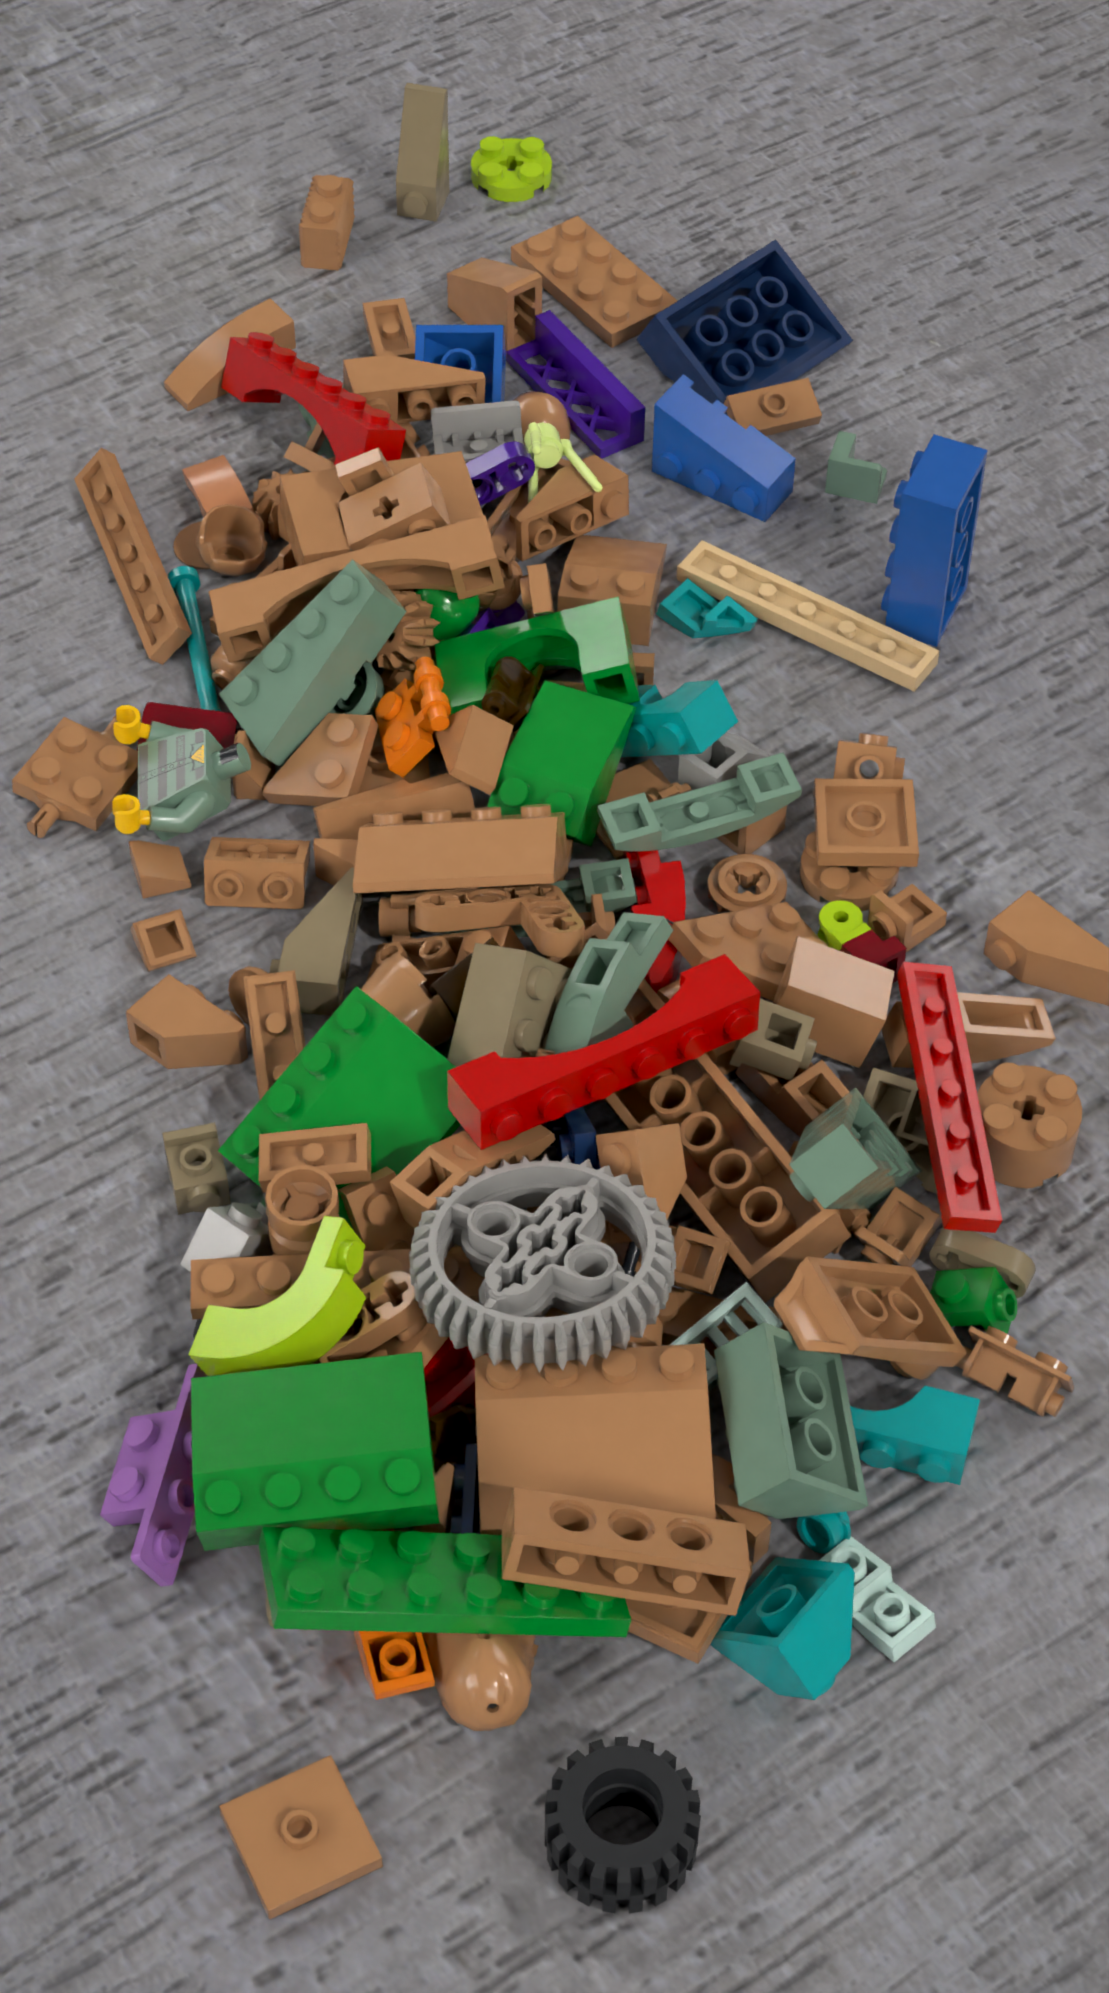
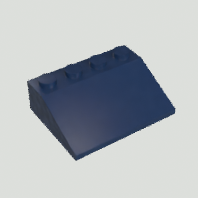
M776 239L656 314L636 339L662 374L673 382H676L684 374L694 382L691 389L711 404L716 400L724 404L726 397L729 395L795 381L850 345L853 341Z

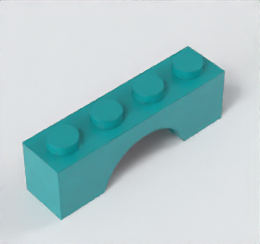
M924 1385L911 1400L896 1408L872 1411L850 1406L859 1458L875 1468L884 1469L891 1467L918 1474L921 1478L930 1482H950L960 1485L980 1399Z

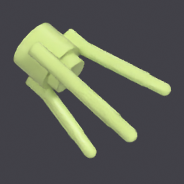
M532 422L528 425L524 442L535 464V472L528 481V503L538 493V470L540 467L551 468L559 462L562 456L568 458L594 491H602L601 483L573 450L569 439H560L557 429L549 423Z

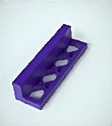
M551 310L536 315L535 340L506 351V362L535 392L548 393L556 397L564 405L571 430L598 457L603 459L644 441L646 407ZM540 354L547 361L546 366L529 364L525 360ZM549 380L567 382L570 385V389L551 388L548 382ZM572 404L589 406L594 410V413L590 415L574 412L571 409ZM596 429L615 431L618 435L602 441L595 432Z

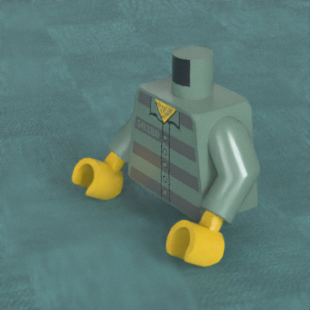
M122 705L116 709V720L118 722L113 723L116 739L122 744H132L140 737L146 739V742L138 745V799L129 794H122L116 796L112 801V811L118 831L123 834H132L138 831L140 825H146L147 830L154 831L164 842L180 833L186 834L194 831L204 820L227 809L231 803L230 778L251 769V760L244 745L236 743L223 748L207 729L179 728L152 721L148 725L141 723L140 712L134 706Z

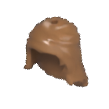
M424 1632L423 1639L428 1646L426 1651L435 1687L443 1707L451 1718L473 1731H492L497 1728L514 1725L528 1707L532 1687L531 1671L535 1664L534 1657L538 1649V1645L534 1644L536 1636ZM489 1704H497L494 1708H488Z

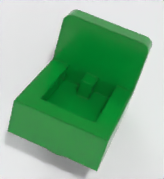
M996 1267L936 1271L930 1294L951 1327L982 1325L987 1330L988 1326H991L1008 1334L1011 1321L1017 1315V1299L1014 1291L1008 1287Z

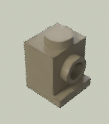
M760 998L758 1030L750 1033L743 1039L737 1040L729 1064L740 1067L741 1063L791 1081L797 1069L807 1070L812 1060L817 1041L810 1039L809 1036L815 1018Z
M215 1122L162 1133L166 1162L178 1215L190 1212H206L208 1207L231 1204L222 1154L218 1152L220 1144Z

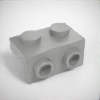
M516 400L439 407L431 410L435 455L462 451L465 463L504 443L516 441L524 444L520 403ZM516 462L511 463V464L508 465V466H509V467L514 466V465L516 464Z

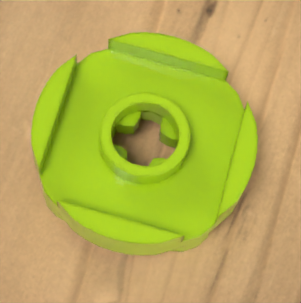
M488 136L480 141V149L472 156V183L477 190L479 185L487 189L488 197L494 200L504 202L525 201L533 198L534 190L542 186L544 192L552 181L551 157L544 150V142L537 137L501 139L495 136Z

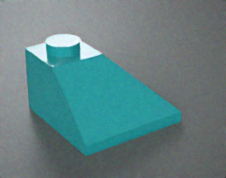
M775 1557L742 1595L736 1616L727 1615L710 1645L776 1694L815 1700L832 1687L836 1679L835 1676L851 1656L854 1570L849 1563Z

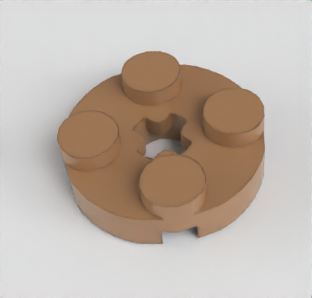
M816 831L807 836L805 841V848L801 855L800 879L806 892L818 902H820V896L831 902L836 900L848 901L859 907L861 911H866L870 907L871 895L881 890L888 896L889 891L896 886L900 867L858 866L857 872L850 873L847 867L817 866Z

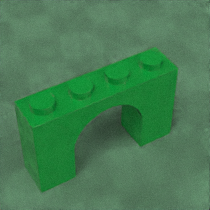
M619 596L439 641L440 643L435 644L437 667L441 670L444 680V686L441 691L448 696L451 706L450 715L471 705L482 709V699L488 684L492 681L491 677L495 665L500 658L506 656L515 657L529 671L534 670L540 664L544 667L558 665L575 668L581 671L588 693L626 704L640 701L630 634Z

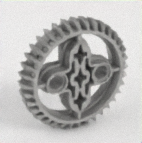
M547 1154L544 1155L542 1161L529 1162L523 1155L520 1163L510 1165L502 1159L497 1169L492 1170L484 1166L481 1175L477 1177L469 1175L466 1184L461 1187L453 1186L450 1197H435L437 1199L435 1210L422 1212L419 1226L415 1227L411 1251L409 1252L411 1285L414 1286L415 1299L418 1301L419 1308L423 1309L427 1323L435 1324L439 1337L450 1336L455 1349L468 1346L473 1359L487 1353L494 1366L504 1359L511 1360L516 1371L523 1363H534L539 1373L545 1363H557L563 1371L567 1361L575 1359L586 1367L588 1359L592 1354H597L607 1359L611 1346L626 1350L630 1336L642 1338L647 1325L656 1324L660 1310L666 1308L669 1293H671L675 1282L676 1252L674 1251V1236L666 1220V1213L660 1211L656 1198L647 1197L643 1185L632 1186L627 1174L614 1177L609 1165L598 1170L594 1169L590 1159L585 1160L579 1165L573 1164L568 1155L561 1162L550 1161ZM539 1206L534 1213L520 1209ZM605 1220L627 1234L640 1250L642 1258L641 1267L634 1277L625 1274V1271L618 1263L615 1251L608 1245L600 1242L605 1233ZM454 1244L462 1246V1250L470 1260L472 1269L482 1277H485L479 1288V1303L464 1295L445 1274L444 1260ZM552 1307L568 1313V1315L544 1317Z

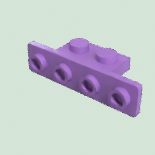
M190 1364L188 1366L175 1410L130 1417L100 1516L113 1527L140 1523L131 1553V1560L161 1587L170 1586L174 1583L195 1512L192 1479L191 1378L207 1376L197 1364Z

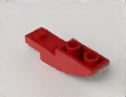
M658 850L624 851L623 859H629L632 878H635L637 884L635 887L637 902L631 906V913L664 916L672 922L685 920L686 893L681 860L661 863ZM669 939L644 977L656 994L657 990L675 982L679 972L682 954Z

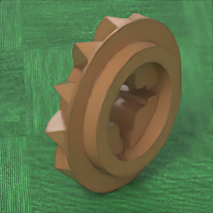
M737 854L727 857L713 867L708 877V898L715 900L718 912H732L776 904L786 899L787 880L785 874L773 861L759 855ZM741 885L744 888H749L752 885L756 886V893L753 894L748 890L742 894L738 893V886Z

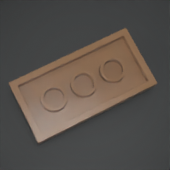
M575 216L511 246V260L518 267L538 272L542 276V288L611 348L640 335L656 314L678 301L579 216Z

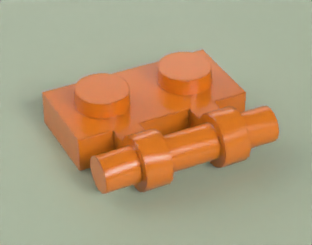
M421 657L415 662L414 683L405 678L393 691L387 692L374 709L388 769L402 778L435 747L432 733L447 729L450 723L448 717L451 714V706L448 696L441 691L444 686L442 673L434 665L430 657Z

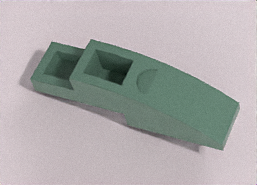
M623 912L607 940L589 938L563 989L553 1017L545 1049L555 1051V1054L577 1050L612 1038L633 1026L632 1021L624 1010L673 932L672 927L664 916Z

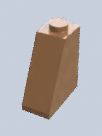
M481 257L447 273L448 307L467 325H503L506 351L535 340V316L542 313V276L538 272Z

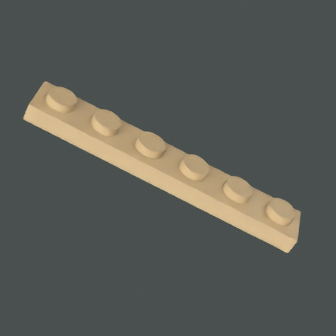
M703 540L677 566L678 581L684 582L688 578L708 595L719 600H723L728 595L753 616L915 692L938 664L939 650Z

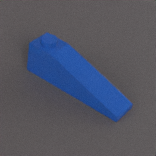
M416 325L415 360L483 372L486 378L485 403L504 402L506 345L503 325ZM494 472L490 473L491 478L496 476ZM480 479L472 480L473 486H480L483 482Z

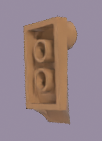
M807 1256L798 1265L785 1289L775 1297L774 1307L800 1351L837 1353L888 1360L893 1368L902 1376L920 1380L928 1379L940 1366L954 1367L967 1354L914 1267Z

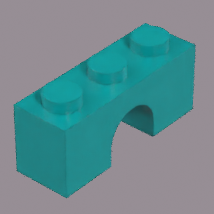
M718 680L686 682L664 699L655 684L638 686L640 701L629 704L637 709L621 757L703 753L739 722Z

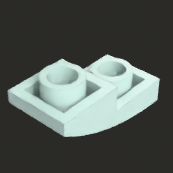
M852 1536L849 1540H843L819 1560L849 1563L854 1570L852 1625L891 1661L896 1662L936 1628L934 1613L895 1584L892 1580L891 1566Z

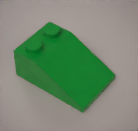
M545 680L504 757L496 787L491 793L487 807H501V815L521 814V806L550 804L551 813L565 812L566 838L591 847L601 819L597 812L598 805L605 804L637 708L633 705Z

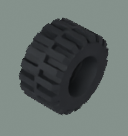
M615 1737V1744L610 1747H605L602 1739L589 1743V1754L586 1756L577 1749L567 1757V1770L558 1767L553 1775L552 1790H547L545 1800L544 1835L545 1847H547V1861L551 1871L559 1870L558 1882L567 1892L575 1886L578 1888L577 1900L590 1906L592 1901L597 1899L603 1901V1912L616 1913V1904H628L629 1913L641 1912L644 1900L650 1899L655 1907L667 1900L668 1887L677 1892L685 1883L686 1870L692 1871L696 1860L701 1819V1815H699L700 1798L698 1790H692L693 1778L686 1767L675 1771L677 1757L669 1751L665 1750L658 1756L654 1754V1743L641 1739L639 1747L628 1746V1737ZM622 1805L636 1808L645 1813L654 1822L657 1829L640 1842L622 1845L614 1844L598 1837L590 1829L587 1822L594 1814L604 1808Z

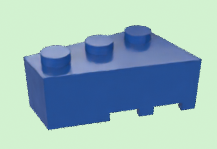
M683 374L654 406L652 472L766 522L793 492L796 458L752 425L747 429L743 428L725 414L728 407L718 400L711 404L691 389L694 382Z

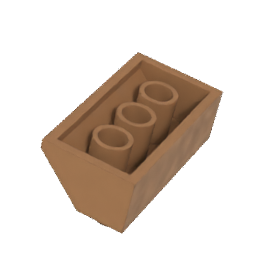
M550 804L521 806V814L501 815V807L471 809L472 817L452 818V810L449 809L423 811L422 820L403 821V812L373 814V822L359 827L353 876V893L553 884L568 872L565 812L551 813Z

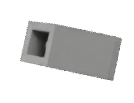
M726 732L701 754L679 755L678 783L680 785L687 783L692 790L730 780L737 777V765L771 755L740 735Z
M265 1199L257 1203L243 1204L233 1202L232 1205L208 1207L180 1265L191 1272V1260L272 1256L274 1252L269 1241V1220Z

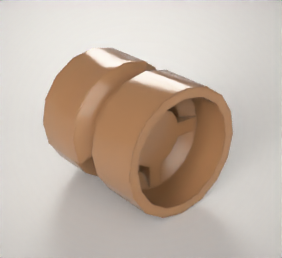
M296 1165L285 1168L274 1175L267 1186L265 1202L269 1220V1241L273 1252L276 1255L309 1254L323 1217H339L338 1190L334 1180L326 1171L315 1166Z

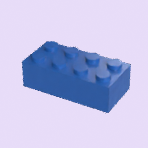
M933 434L925 451L918 450L910 468L909 481L901 480L895 494L893 506L900 509L894 520L889 537V542L895 544V550L891 552L886 565L885 577L891 578V583L888 584L884 592L881 610L887 612L885 626L917 641L937 647L967 588L988 450Z

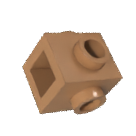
M859 733L858 742L839 739L833 779H903L905 758L896 757L897 747L887 745L889 736ZM866 760L875 761L879 766V772L872 777L865 776L860 769L862 762Z

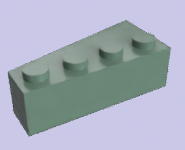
M352 559L219 695L243 730L246 731V734L261 756L282 767L325 716L331 712L340 697L345 701L356 687L354 684L355 676L364 662H373L407 611L384 581Z
M854 1088L805 1126L789 1163L794 1170L789 1177L796 1189L809 1202L816 1198L824 1209H873L888 1198L895 1187L900 1189L922 1172L857 1088Z

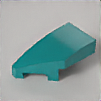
M688 578L659 604L656 612L657 616L692 639L750 631L757 622L755 616L728 595L720 602H717Z

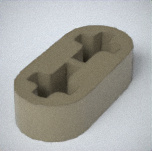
M942 1228L929 1252L931 1261L940 1271L996 1267L1008 1287L1014 1291L1016 1299L1025 1294L1036 1272L1034 1262L1024 1252L974 1231Z

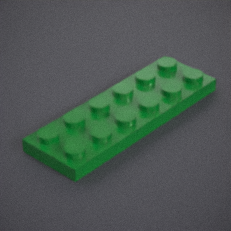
M263 1527L261 1532L259 1550L274 1629L627 1637L632 1620L625 1598L502 1579V1535L371 1531L360 1529H311L301 1527Z

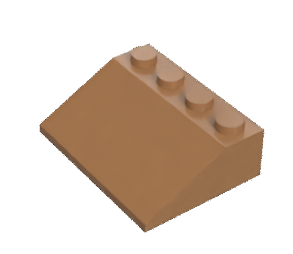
M704 1344L627 1347L626 1350L611 1348L607 1359L597 1354L590 1355L586 1367L575 1359L567 1361L563 1371L557 1363H545L540 1373L534 1363H523L516 1371L511 1360L504 1359L494 1366L489 1355L475 1358L481 1534L502 1535V1528L514 1487L716 1519Z

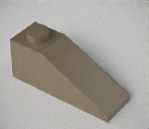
M407 83L404 91L396 175L397 215L437 222L450 192L448 91L444 88Z
M353 867L345 873L285 938L281 958L272 959L269 973L295 970L301 1013L331 1016L343 1001L363 903V893H353Z

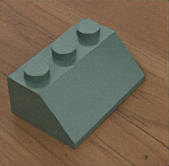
M762 1322L715 1349L714 1354L718 1373L717 1383L721 1392L726 1423L725 1432L730 1448L734 1473V1489L739 1506L776 1519L856 1511L867 1507V1495L841 1355L837 1353L800 1351L789 1331L766 1322Z

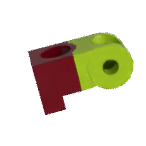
M836 900L822 907L819 913L820 928L817 936L828 947L894 971L893 983L898 981L897 973L902 962H905L907 948L895 935L883 941L863 922V913L859 907L851 902Z

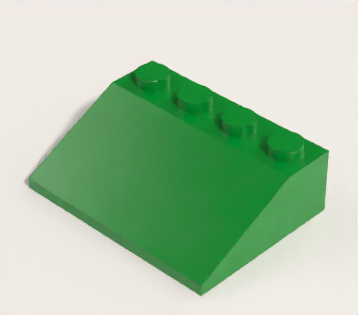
M356 986L218 1149V1152L261 1187L259 1184V1134L367 1123L371 1132V1174L388 1167L397 1176L429 1145L452 1136L461 1125L448 1109L447 1071L456 1066ZM339 1184V1185H336L337 1190H338V1189H341V1188H343V1187H345V1186H347V1185H349V1184ZM338 1190L339 1217L344 1218L353 1229Z
M422 1352L191 1378L192 1479L196 1533L204 1551L259 1545L263 1527L378 1531L440 1523Z

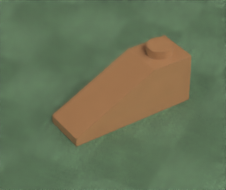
M1028 890L989 922L984 955L996 967L1006 970L1022 983L1109 1006V947L1033 892Z

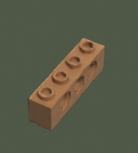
M514 1487L502 1528V1579L736 1616L750 1574L746 1524Z

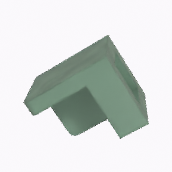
M839 431L828 459L825 493L877 504L886 480L887 469L877 463L854 459L856 434Z

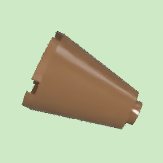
M394 953L389 958L384 959L362 986L361 990L392 1013L433 1048L449 1041L454 1033L456 1023L447 1006L438 994L432 997L422 983L427 979L408 959L399 953Z

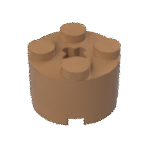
M1009 1062L998 1065L994 1069L993 1074L983 1082L977 1093L994 1180L1016 1188L1042 1186L1044 1180L1057 1174L1058 1178L1064 1174L1072 1162L1082 1120V1105L1077 1094V1085L1069 1076L1056 1074L1044 1068L1027 1065L1019 1066Z

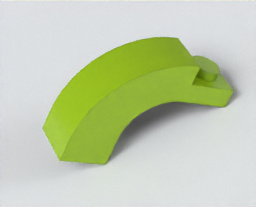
M324 1216L305 1266L295 1283L280 1297L259 1307L237 1309L208 1305L188 1355L207 1376L310 1365L334 1347L354 1323L366 1300L364 1293L353 1281L354 1275L359 1272L363 1263L365 1244L344 1218Z

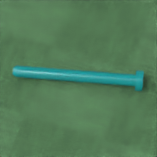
M179 566L172 569L167 576L192 632L186 640L201 709L221 711L215 682L212 679L213 673L196 592L201 585L199 574L193 567Z

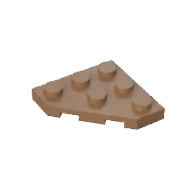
M787 902L674 922L672 925L673 932L668 938L692 967L726 954L760 991V996L772 1001L777 992L796 936L828 946L802 920L799 913Z

